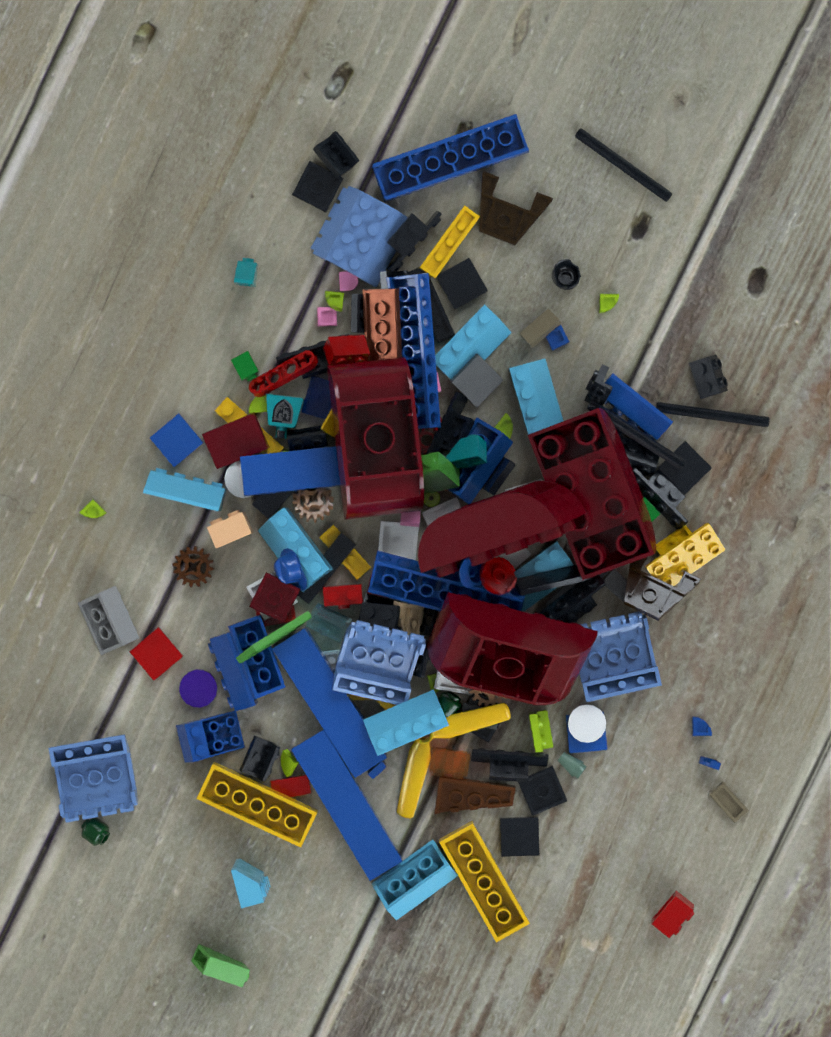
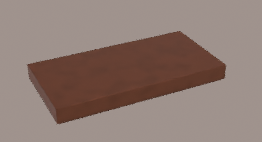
M399 288L363 290L364 335L370 351L367 361L402 357Z

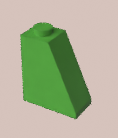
M440 452L421 455L424 494L459 487V469Z
M198 944L191 962L202 974L243 987L249 978L250 969L244 963Z

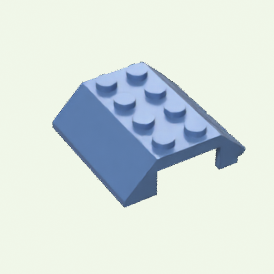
M348 186L347 189L343 188L337 198L340 203H334L328 215L331 220H325L319 232L322 237H316L311 249L314 250L313 254L317 257L329 261L377 288L380 282V272L386 271L396 252L387 241L408 217L363 191Z
M638 611L629 613L627 619H625L624 615L609 618V623H606V619L590 622L591 627H587V623L580 624L584 628L598 631L596 640L579 673L586 702L662 686L652 649L646 615H642Z
M359 620L356 623L351 622L346 629L336 661L332 690L395 705L408 701L411 693L410 682L418 657L424 653L426 639H424L423 635L410 633V635H407V632L392 628L390 631L389 627L376 624L370 626L368 622Z
M125 734L49 748L51 765L55 769L61 802L59 804L60 816L65 818L66 823L79 821V815H82L83 820L96 818L100 811L102 816L117 814L118 808H120L121 813L134 811V806L138 805L137 786L131 753Z

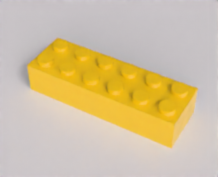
M216 762L212 764L196 798L300 848L318 813L317 809Z
M473 821L439 839L440 845L496 943L530 924L529 919Z

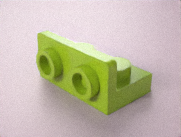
M542 710L528 713L535 753L543 752V749L553 748L548 711Z

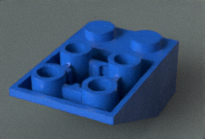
M236 711L176 725L185 763L196 762L245 748Z

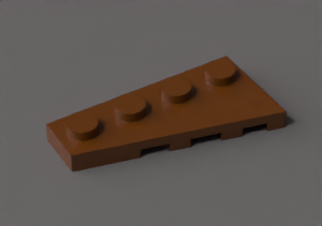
M440 775L434 814L513 806L516 787L515 785Z

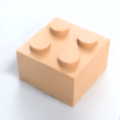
M239 510L227 514L228 518L222 520L221 517L210 522L211 526L207 527L216 549L254 533L245 512L240 513Z

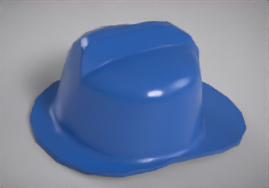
M283 549L280 557L274 563L276 576L282 583L292 584L300 588V591L307 588V581L299 558L291 549Z
M469 557L461 560L459 563L460 570L457 571L462 585L466 588L482 584L479 576L482 564L472 566Z

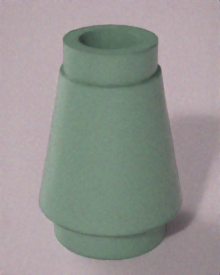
M565 752L558 759V762L566 771L577 779L587 767L583 764V761Z

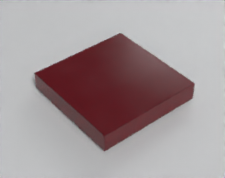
M266 572L249 607L284 624L301 589L292 584L282 583L278 577Z

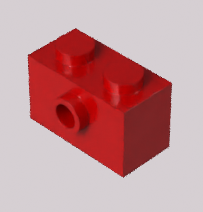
M365 335L328 337L323 347L328 365L367 361L370 355Z
M362 584L323 586L324 606L338 605V609L350 608V604H362Z
M676 890L653 916L651 924L668 938L673 934L677 935L682 928L681 924L685 920L689 921L694 915V904Z

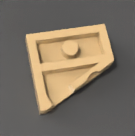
M394 601L393 604L395 606H400L398 626L401 627V630L406 631L407 635H410V633L419 634L424 607Z

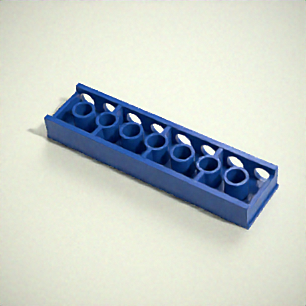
M517 114L374 163L372 168L385 203L529 153V148L527 147Z
M429 273L387 277L388 289L399 288L401 355L407 360L411 373L418 429L441 428Z
M336 446L240 457L244 496L341 486Z
M378 550L368 589L369 593L441 611L448 592L466 594L473 599L492 604H504L511 609L519 611L522 610L526 596H521L515 588L503 595L492 594L482 584L466 588L462 585L457 572L438 578L435 569L421 573L419 562L416 560Z
M307 627L272 648L354 778L387 758V752L377 756L363 722L365 718L350 695L332 690L335 671Z
M322 730L292 748L293 754L369 881L403 862L402 856L326 732Z

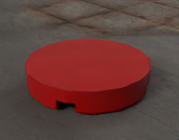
M494 557V559L483 563L479 570L482 585L492 594H507L515 587L517 582V576L515 577L514 573L516 571L513 565L503 557Z

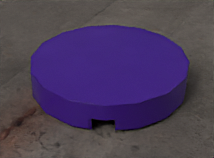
M196 669L189 671L183 676L179 692L186 704L201 708L209 705L214 700L218 685L211 673Z

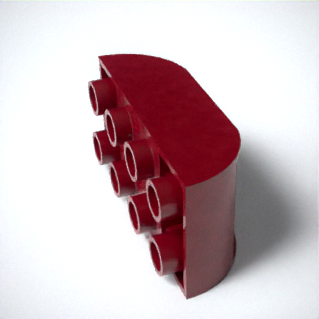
M405 357L327 365L344 520L422 511L424 505L423 467L414 389L407 360Z
M602 408L594 409L528 435L544 480L558 483L569 489L579 499L586 514L574 519L577 529L565 533L582 580L656 553L655 533L649 512L620 436L610 417Z
M534 481L479 500L438 517L426 528L418 548L420 571L423 573L435 569L438 578L459 571V563L464 558L469 557L471 565L476 566L504 553L509 555L528 548L529 545L537 542L541 544L551 541L577 529L574 519L586 514L579 499L569 489L551 481Z
M448 592L427 642V650L434 667L445 678L459 686L532 705H551L563 700L572 690L596 640L598 631L584 628L577 623L553 620L542 614H530L511 609L504 604L480 601L466 594Z

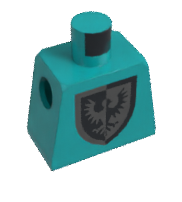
M267 394L268 425L276 426L275 438L286 439L287 429H296L304 398Z

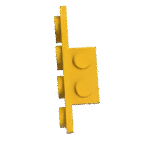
M709 523L704 524L693 533L685 525L656 544V551L660 556L645 567L651 576L675 586L680 582L685 571L692 574L724 552L725 548Z

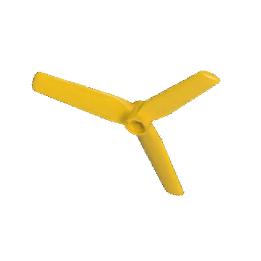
M377 701L384 710L396 706L395 704ZM501 703L452 714L446 717L449 726L430 733V736L427 738L421 737L414 741L408 752L396 811L398 815L408 819L414 817L431 759L430 742L432 739H449L507 721L511 718L507 704Z

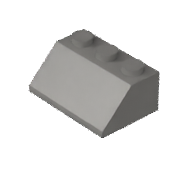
M116 586L78 603L101 655L139 639L137 630L131 621L128 610Z

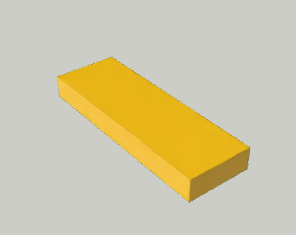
M333 524L319 538L329 548L341 532ZM355 548L342 563L356 580L371 568Z

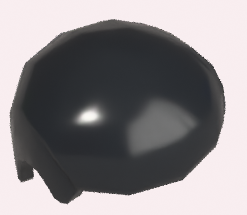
M570 259L560 260L555 264L552 270V280L557 287L563 290H570L580 281L579 267L572 263Z

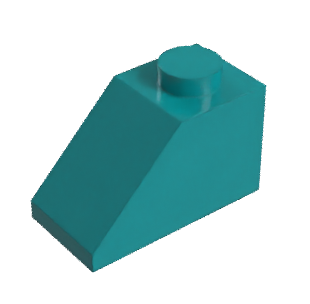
M243 258L242 261L237 262L234 277L236 285L256 287L258 264L254 262V259Z
M475 434L461 438L446 458L458 469L487 463L486 441Z

